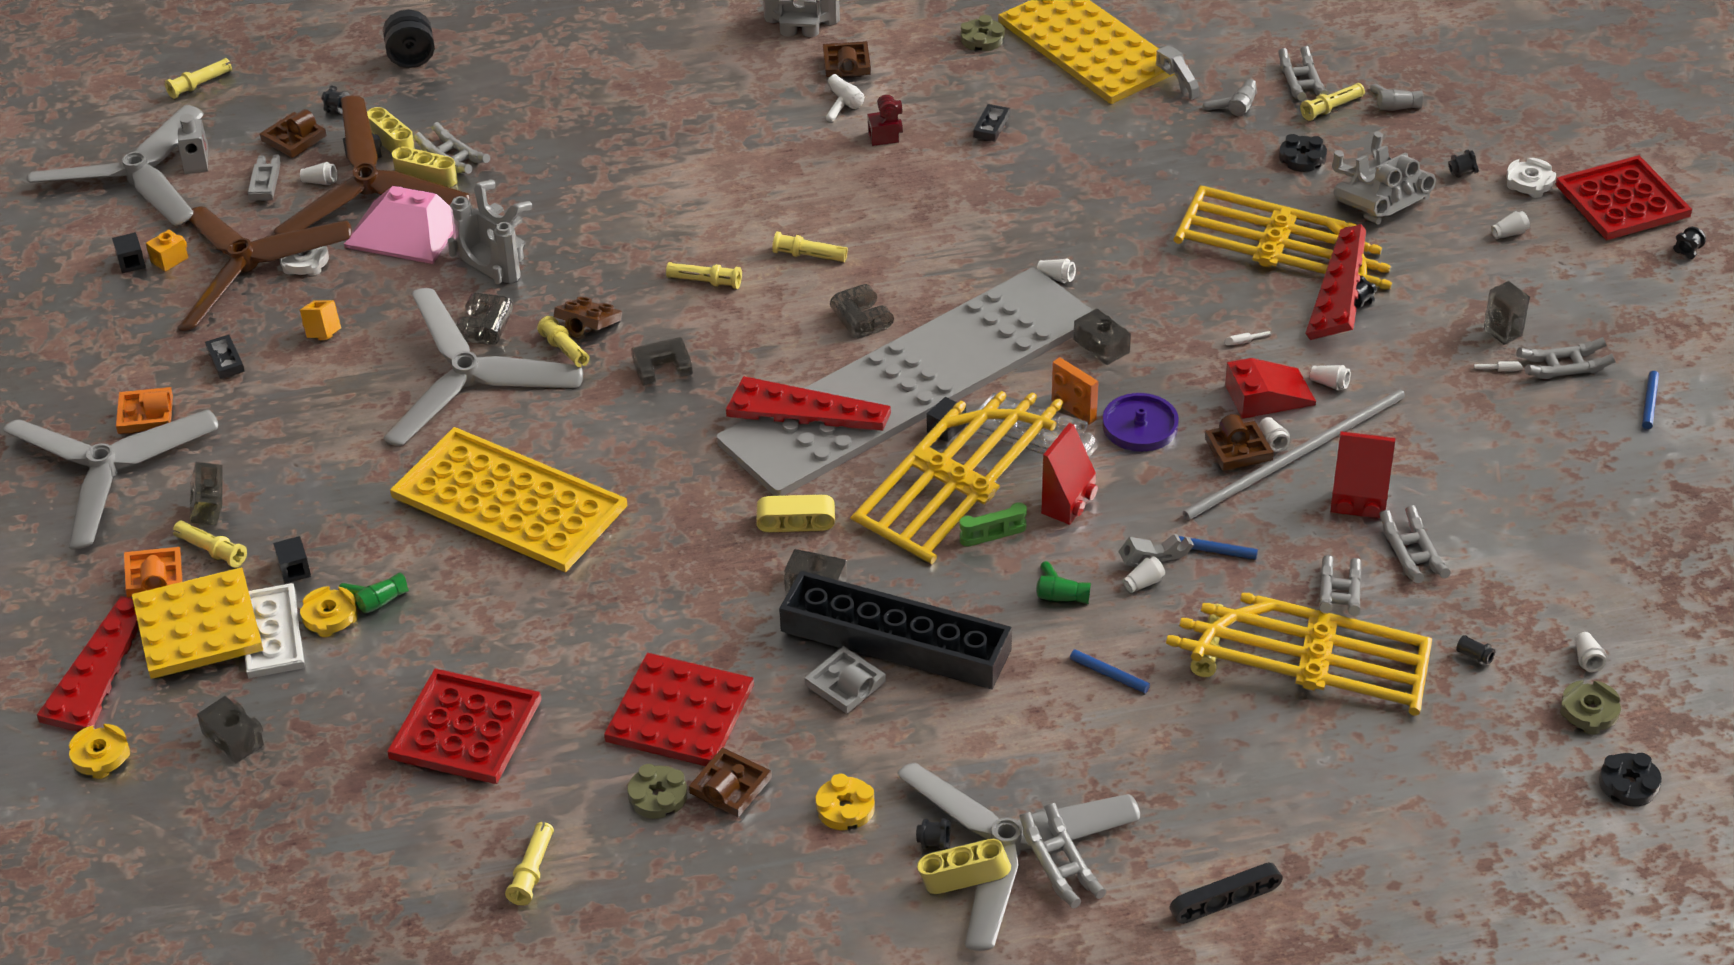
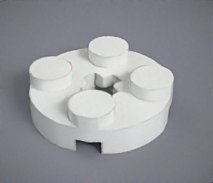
M1527 158L1526 162L1519 163L1520 159L1508 166L1506 176L1507 187L1511 190H1517L1529 194L1531 197L1540 198L1544 192L1551 190L1554 186L1556 173L1552 171V166L1546 161L1537 158Z
M327 246L280 258L279 260L285 274H308L315 276L321 273V268L328 262L329 254Z

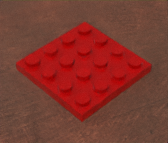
M1640 155L1556 177V187L1606 240L1691 217L1692 208Z
M647 652L604 733L605 742L706 767L720 749L724 748L753 689L754 678Z
M435 668L387 751L388 757L391 760L497 784L542 700L541 693Z

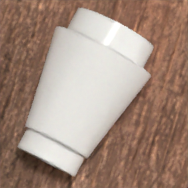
M324 162L301 169L300 178L303 183L331 185V183L337 181V169L334 164Z
M1514 211L1495 225H1492L1491 231L1495 239L1524 234L1530 228V222L1525 212Z
M1069 259L1040 260L1037 265L1038 270L1053 280L1066 283L1074 279L1076 267L1075 263L1070 262Z
M1314 365L1310 372L1311 381L1336 390L1346 389L1351 377L1350 369L1345 368L1344 365Z
M1271 417L1261 420L1259 427L1274 452L1284 451L1290 444L1289 432Z
M1156 557L1145 558L1123 579V584L1130 593L1160 582L1165 575V569Z
M1582 632L1578 634L1575 638L1579 665L1588 672L1600 671L1606 664V652L1590 633Z

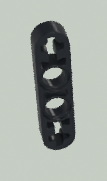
M1270 862L1264 863L1181 894L1171 902L1169 909L1178 923H1188L1268 893L1281 884L1283 876L1275 864Z

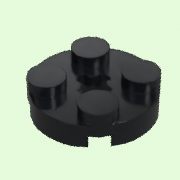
M1289 134L1280 145L1279 160L1282 164L1283 161L1286 162L1291 170L1310 172L1315 170V166L1321 164L1322 167L1326 162L1327 148L1323 144V139L1319 136L1308 137Z
M1645 753L1608 755L1604 760L1599 775V784L1602 791L1610 798L1613 795L1620 799L1619 803L1626 806L1649 804L1653 801L1654 796L1658 794L1662 783L1659 769L1652 763L1651 757ZM1624 777H1632L1636 780L1635 782H1630L1629 779Z

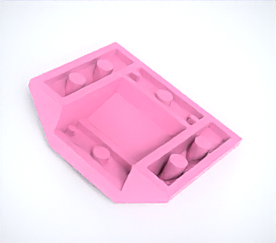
M392 186L374 200L351 233L350 239L344 243V247L434 264L447 244V240L453 235L450 206L437 194Z

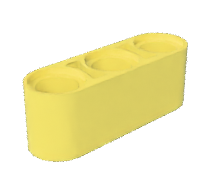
M374 107L367 111L372 133L379 136L382 146L392 153L399 147L415 149L412 131L386 109Z
M399 147L392 152L394 170L449 188L458 182L455 161L451 157L408 147Z
M828 495L762 497L757 502L756 524L764 532L829 530L835 524V502Z
M987 839L927 854L919 860L917 868L927 891L932 894H941L1004 878L1010 872L1011 864L1002 842L997 839Z

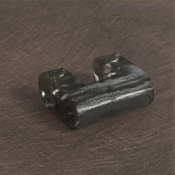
M862 284L838 292L830 300V307L854 338H863L884 331L894 322V316L886 306L881 305L868 309L877 301L876 292L868 284Z
M473 293L465 304L466 312L472 317L460 318L456 326L466 342L488 345L497 344L514 309V304L505 296Z
M681 337L631 348L633 363L642 386L656 383L653 366L673 362L679 377L693 375L691 359Z

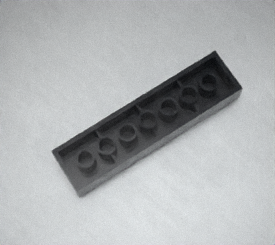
M802 570L779 608L781 632L839 648L844 646L853 652L992 690L1012 650L1011 626Z

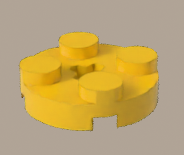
M326 586L317 588L307 594L302 601L303 606L300 608L301 619L305 627L313 632H317L320 637H329L334 632L343 630L356 622L357 605L354 595L349 590L338 587L339 590H330V587ZM328 608L332 611L324 612V609Z
M103 724L104 728L94 729L93 725L86 727L71 739L69 757L72 766L78 772L92 775L96 779H102L109 772L118 768L130 756V749L124 731L112 724ZM95 748H104L102 751L94 752Z
M845 774L832 776L831 780L824 783L816 794V810L819 819L826 826L836 830H848V826L856 824L857 828L865 825L870 821L875 811L874 789L864 781L847 777ZM844 800L850 801V803H852L851 805L845 804L844 806H840V802Z

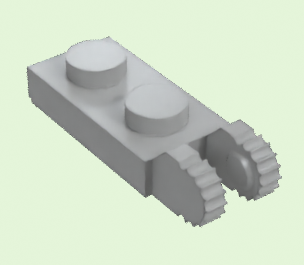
M264 155L258 156L249 185V200H273L280 170L279 155H273L271 164H266Z

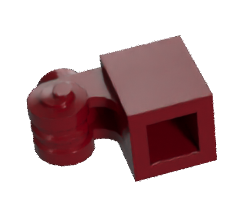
M882 95L877 100L880 112L867 114L868 135L872 146L899 143V133H903L902 120L898 119V114L903 113L901 100H895L891 95Z

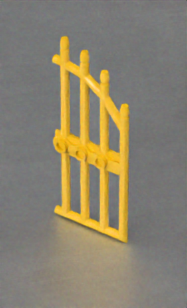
M1199 185L1173 240L1175 243L1181 244L1184 239L1251 255L1253 256V261L1259 262V265L1264 267L1276 266L1277 263H1282L1325 274L1328 265L1283 254L1282 252L1284 248L1330 259L1333 250L1288 239L1290 233L1336 244L1340 230L1348 226H1355L1356 224ZM1206 196L1270 212L1272 215L1271 218L1203 202L1202 200ZM1200 210L1263 226L1266 229L1264 232L1196 216V213ZM1298 219L1326 226L1334 234L1295 225V222ZM1192 224L1259 241L1258 247L1188 229ZM1365 242L1364 252H1370L1375 255L1381 254L1382 247ZM1362 254V266L1358 269V274L1364 276L1368 282L1374 283L1376 287L1390 290L1392 282L1367 275V269L1389 273L1391 266L1383 262L1378 263V261L1367 259Z
M1003 391L997 393L983 409L961 414L966 404L963 401H959L856 510L850 519L924 561L933 564L937 559V555L932 553V551L955 527L960 519L964 517L977 501L985 505L987 501H990L995 496V492L1000 488V485L995 483V481L1043 428L1050 431L1055 429L1057 423L1051 419L1061 409L1063 401L1056 399L1040 416L1026 412L1037 399V395L1033 392L1028 394L1015 409H997L1006 398V393ZM987 419H1005L964 465L951 459ZM1018 420L1032 424L985 477L973 471ZM968 424L942 453L930 448L947 428ZM912 466L924 472L879 522L866 516ZM933 478L945 483L944 487L901 534L888 528ZM955 489L967 495L963 502L923 546L910 540Z
M1251 593L1241 594L1240 601L1250 606L1239 609L1203 603L1201 612L1220 617L1211 624L1198 620L1193 621V619L1181 618L1180 627L1203 633L1198 641L1179 638V636L1168 635L1166 639V644L1169 646L1192 651L1191 659L1194 661H1200L1203 655H1208L1296 677L1295 684L1302 685L1305 689L1324 691L1325 685L1408 705L1409 714L1413 716L1419 715L1421 711L1432 638L1332 613H1323L1320 610L1259 595L1254 596ZM1277 611L1309 619L1307 627L1259 615ZM1234 622H1240L1305 639L1302 647L1226 627ZM1338 626L1419 646V652L1417 655L1336 635V628ZM1215 636L1299 657L1300 663L1299 666L1211 645L1210 642ZM1337 646L1416 666L1415 674L1331 654L1332 648ZM1331 665L1413 686L1412 693L1408 694L1328 674V668Z

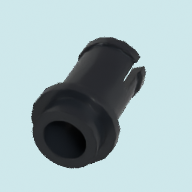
M1466 635L1459 639L1456 647L1457 652L1478 660L1480 665H1489L1496 653L1491 644L1487 643L1484 645Z

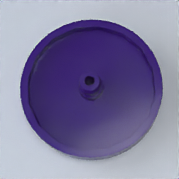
M1131 393L1112 400L1106 406L1103 412L1102 427L1106 437L1115 445L1131 451L1147 452L1163 448L1173 441L1178 432L1179 417L1173 405L1165 399L1147 393Z

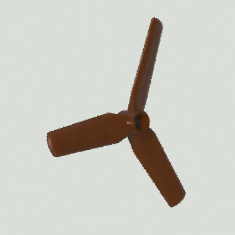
M350 95L343 97L341 103L347 158L353 167L354 177L336 185L276 227L274 233L277 235L306 229L354 199L358 194L370 195L377 193L381 196L392 186L437 194L449 206L456 197L463 196L470 200V196L468 193L397 171L377 170L378 157L365 101L360 96Z
M206 207L192 208L193 215L189 220L218 250L229 255L231 258L178 326V329L181 331L194 329L240 272L251 271L258 263L277 260L348 240L352 233L350 223L345 220L267 236L250 242L249 239L240 236Z

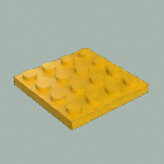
M242 567L132 594L150 679L264 651Z

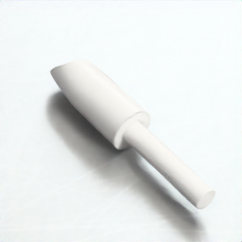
M1267 331L1251 335L1250 333L1238 334L1227 337L1224 343L1226 345L1249 343L1252 339L1271 336V332Z
M1498 361L1497 364H1474V369H1498V372L1524 370L1518 361Z

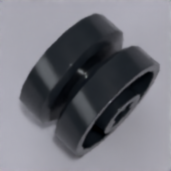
M409 9L398 11L389 16L383 26V36L386 54L391 62L404 68H415L427 63L435 50L431 23L428 18L419 11Z

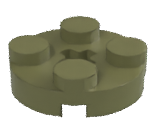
M982 15L979 19L961 24V43L971 50H975V47H982V51H991L1003 44L1005 28L999 22L992 20V17L989 15Z
M1584 680L1573 682L1563 692L1560 713L1563 717L1591 735L1598 734L1601 730L1608 729L1616 724L1620 716L1621 705L1619 703L1620 697L1612 687L1600 681H1593V684H1583ZM1594 703L1596 708L1588 707L1586 704L1591 705Z
M653 764L642 765L639 768V772L631 778L627 788L628 799L634 806V810L639 815L651 819L664 818L666 813L675 810V813L678 812L685 805L688 794L682 771L668 766H654ZM662 789L664 791L653 795V790Z

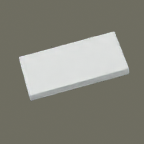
M294 583L249 591L264 651L245 655L248 679L304 669L305 663Z

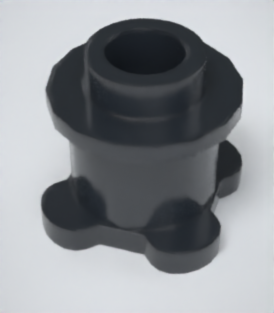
M331 85L329 90L323 92L321 97L324 103L323 110L330 112L331 109H335L338 113L343 114L341 99L345 96H350L347 91L338 92L337 87Z
M1465 150L1464 154L1459 156L1451 155V160L1448 161L1451 174H1455L1458 178L1462 177L1464 173L1474 172L1476 174L1479 172L1473 150Z
M1688 227L1683 233L1677 234V242L1673 246V250L1678 254L1685 255L1689 259H1694L1697 256L1695 251L1706 243L1705 234L1697 227Z
M1360 276V282L1356 284L1358 299L1354 300L1356 309L1362 307L1365 301L1368 304L1375 302L1374 294L1377 291L1374 283H1370L1364 276Z
M942 818L941 822H929L928 819H923L922 825L918 824L916 828L917 843H921L923 849H927L928 846H940L944 850L950 849L951 821Z

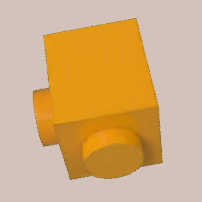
M167 230L146 242L150 262L164 272L188 259L185 239L171 230Z
M314 300L300 309L302 324L307 338L327 340L333 336V333L341 329L334 300Z

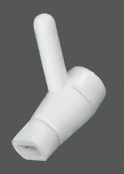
M836 74L829 77L830 89L838 97L826 115V120L833 122L844 105L857 109L863 104L865 97L856 86L844 81Z

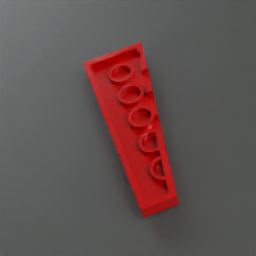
M1362 224L1345 227L1339 232L1305 332L1310 340L1351 331L1354 328L1356 315L1354 300L1358 299L1356 284L1360 282L1358 269L1362 266V254L1364 252L1366 230Z
M745 376L741 379L726 407V417L759 420L760 416L774 417V421L784 422L785 418L799 419L800 424L822 421L825 426H844L847 428L881 431L884 430L891 415V406Z
M120 596L38 712L37 718L39 723L79 732L92 725L94 727L102 710V701L105 695H109L112 688L111 682L113 677L118 675L121 669L120 662L123 656L128 653L132 645V639L136 636L139 629L133 598Z

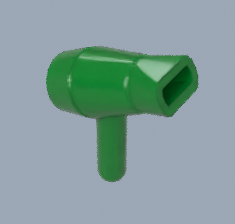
M1048 561L1041 563L1040 568L1045 576H1041L1036 585L1038 598L1053 602L1077 601L1089 604L1091 583H1078L1059 577Z
M400 572L387 580L367 587L348 583H341L339 587L349 590L355 596L356 605L364 614L378 610L397 596L409 592L405 576Z

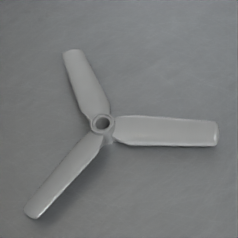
M184 105L138 146L135 152L126 154L122 158L121 163L35 171L27 175V181L33 183L126 176L127 181L135 184V189L174 226L181 225L192 217L193 211L164 175L154 167L163 161L178 144V122L180 117L185 114H191L194 116V119H201L203 112L194 106Z
M432 288L417 289L412 292L413 298L440 353L452 365V369L438 379L385 435L384 440L394 446L404 445L453 399L462 387L472 386L476 382L492 386L578 388L582 383L583 369L574 364L500 356L476 357L474 353L470 352L469 345L435 290Z
M204 410L123 438L112 445L100 443L93 446L23 420L9 422L5 425L3 431L66 460L90 467L81 485L69 544L70 549L77 550L88 547L94 542L112 478L117 474L118 469L137 464L218 428V421L210 410Z
M907 764L897 773L901 779L967 829L986 839H997L1002 842L1011 864V870L1004 878L977 885L965 947L970 950L986 951L992 949L998 936L1019 866L1017 857L1020 855L1021 850L1032 849L1025 840L1021 821L1013 818L999 819L993 812L919 764ZM1130 794L1058 808L1059 815L1062 817L1071 840L1131 823L1140 818L1138 804ZM1046 811L1031 814L1042 842L1054 838L1047 822L1049 820Z

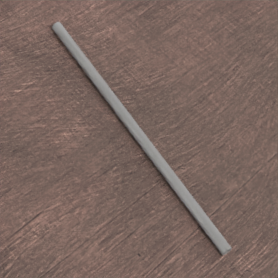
M1398 389L1184 510L1182 512L1183 517L1189 521L1340 435V431L1345 432L1404 399V391Z

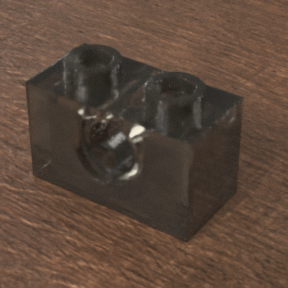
M1510 281L1495 286L1488 295L1483 329L1505 345L1523 336L1530 296Z
M1096 308L1074 320L1073 340L1104 364L1109 365L1130 353L1131 333Z
M195 462L190 482V523L217 526L222 508L223 465Z
M798 549L793 550L784 570L785 591L790 590L801 570L846 582L848 579L846 559Z
M227 696L222 697L197 713L202 734L235 764L264 746L261 734L263 727L260 722L254 717L251 719L238 702L233 703Z

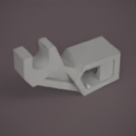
M1170 45L1156 50V65L1169 75H1176L1181 93L1189 92L1188 98L1191 100L1199 97L1197 80L1185 64L1183 53Z
M1173 534L1162 544L1155 546L1152 545L1150 540L1129 537L1118 552L1125 565L1136 568L1145 558L1156 557L1161 563L1180 559L1188 554L1194 544L1190 537H1185L1181 542L1177 534Z

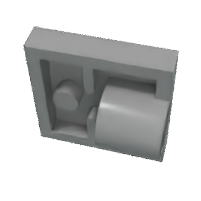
M843 646L804 679L806 687L848 714L886 682V674Z

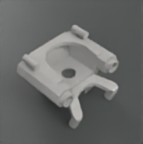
M763 0L766 22H779L780 33L783 36H794L797 34V26L802 27V34L805 37H815L819 34L820 22L826 25H834L840 21L839 0H804L805 6L794 4L793 0Z
M1376 131L1373 134L1371 152L1374 161L1371 164H1368V156L1366 155L1356 159V167L1342 163L1344 153L1341 150L1334 152L1332 169L1335 172L1353 177L1350 183L1341 182L1335 186L1334 195L1337 201L1365 211L1364 219L1376 224H1380L1382 221L1381 217L1378 216H1389L1421 199L1428 200L1430 197L1429 193L1435 188L1436 183L1434 174L1421 170L1419 162L1408 157L1407 153H1403L1393 159L1390 158L1388 146L1384 145L1381 147L1383 134L1380 131Z
M494 180L479 182L474 187L478 208H472L469 200L463 196L454 198L450 204L454 238L447 240L449 255L454 257L458 254L464 262L494 279L496 284L516 282L520 278L519 262L524 258L523 246L525 241L516 236L514 227L522 223V218L518 216L521 212L532 210V203L525 201L514 204L504 216L498 215L504 211L503 207L497 203L489 205L486 191L495 189Z

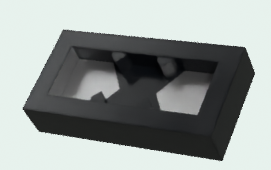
M987 104L973 130V138L996 142L1010 116V108Z
M230 335L205 341L206 349L220 379L245 372L241 358Z

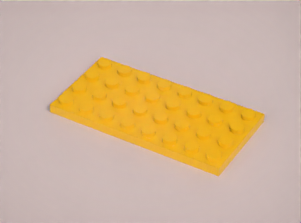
M1030 0L998 14V22L1110 104L1175 75H1169L1156 65V50H1159V48L1090 0Z
M453 427L390 489L391 497L565 573L628 506L627 498L456 427Z

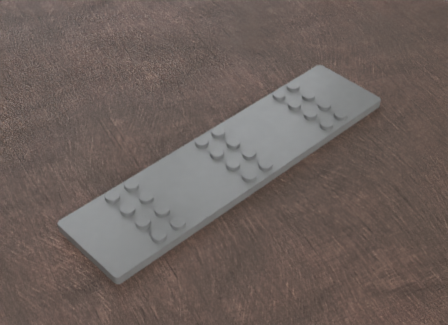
M1032 267L805 387V389L891 406V415L883 431L847 428L844 426H825L822 421L800 424L799 419L785 418L784 422L774 421V417L760 416L759 420L745 419L718 433V446L774 496H785L925 419L926 413L944 397L956 402L1097 324V313L1043 272Z

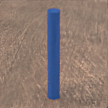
M1650 371L1648 375L1642 421L1644 429H1651L1653 427L1659 373L1657 371Z
M1179 536L1181 542L1185 537ZM1191 538L1194 544L1191 549L1257 559L1258 549Z
M1076 649L1070 655V660L1146 694L1150 688V683Z

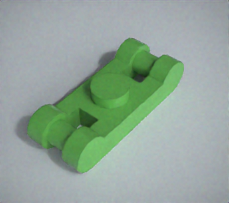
M1017 502L1012 504L1011 508L975 518L972 516L962 517L960 519V543L968 547L1024 532L1026 530V505Z

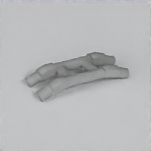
M1308 46L1300 49L1303 67L1292 68L1286 48L1278 51L1282 72L1285 74L1292 96L1300 101L1306 99L1303 89H1313L1317 96L1320 94L1329 95V92L1320 81ZM1308 75L1310 80L1297 81L1295 76Z
M438 122L434 123L431 128L443 142L442 145L436 147L420 132L416 133L413 137L420 145V148L426 152L448 156L445 153L453 148L459 151V153L451 157L455 161L456 173L469 174L472 172V166L462 162L468 158L474 163H488L490 161L489 154L471 149L454 138Z
M1603 337L1592 342L1578 344V346L1547 350L1518 348L1516 352L1518 358L1527 359L1531 362H1543L1546 360L1548 366L1527 364L1525 367L1526 374L1541 379H1551L1556 376L1587 372L1596 373L1616 363L1612 353L1587 362L1583 360V356L1593 354L1595 351L1607 346ZM1570 357L1574 364L1560 366L1557 358Z
M1413 505L1405 508L1412 533L1399 535L1389 510L1379 513L1384 534L1391 543L1408 578L1412 579L1415 583H1421L1424 580V575L1415 564L1429 562L1432 571L1442 578L1450 576V570L1445 566L1440 556L1437 555L1425 532L1416 506ZM1419 543L1423 552L1408 554L1404 545Z
M1330 555L1323 556L1319 609L1323 613H1329L1331 611V604L1348 605V613L1351 616L1359 615L1361 560L1358 558L1350 560L1349 580L1332 578L1333 557ZM1332 589L1349 591V594L1334 593Z
M1056 803L1044 806L1049 820L1047 822L1054 838L1042 842L1037 826L1034 824L1031 812L1019 815L1026 842L1029 847H1032L1053 884L1054 891L1062 900H1065L1073 909L1080 905V898L1073 892V889L1065 880V878L1077 874V878L1086 890L1090 891L1097 899H1101L1106 894V890L1098 882V879L1092 874L1091 870L1087 868L1069 837ZM1062 848L1070 863L1057 868L1049 853Z

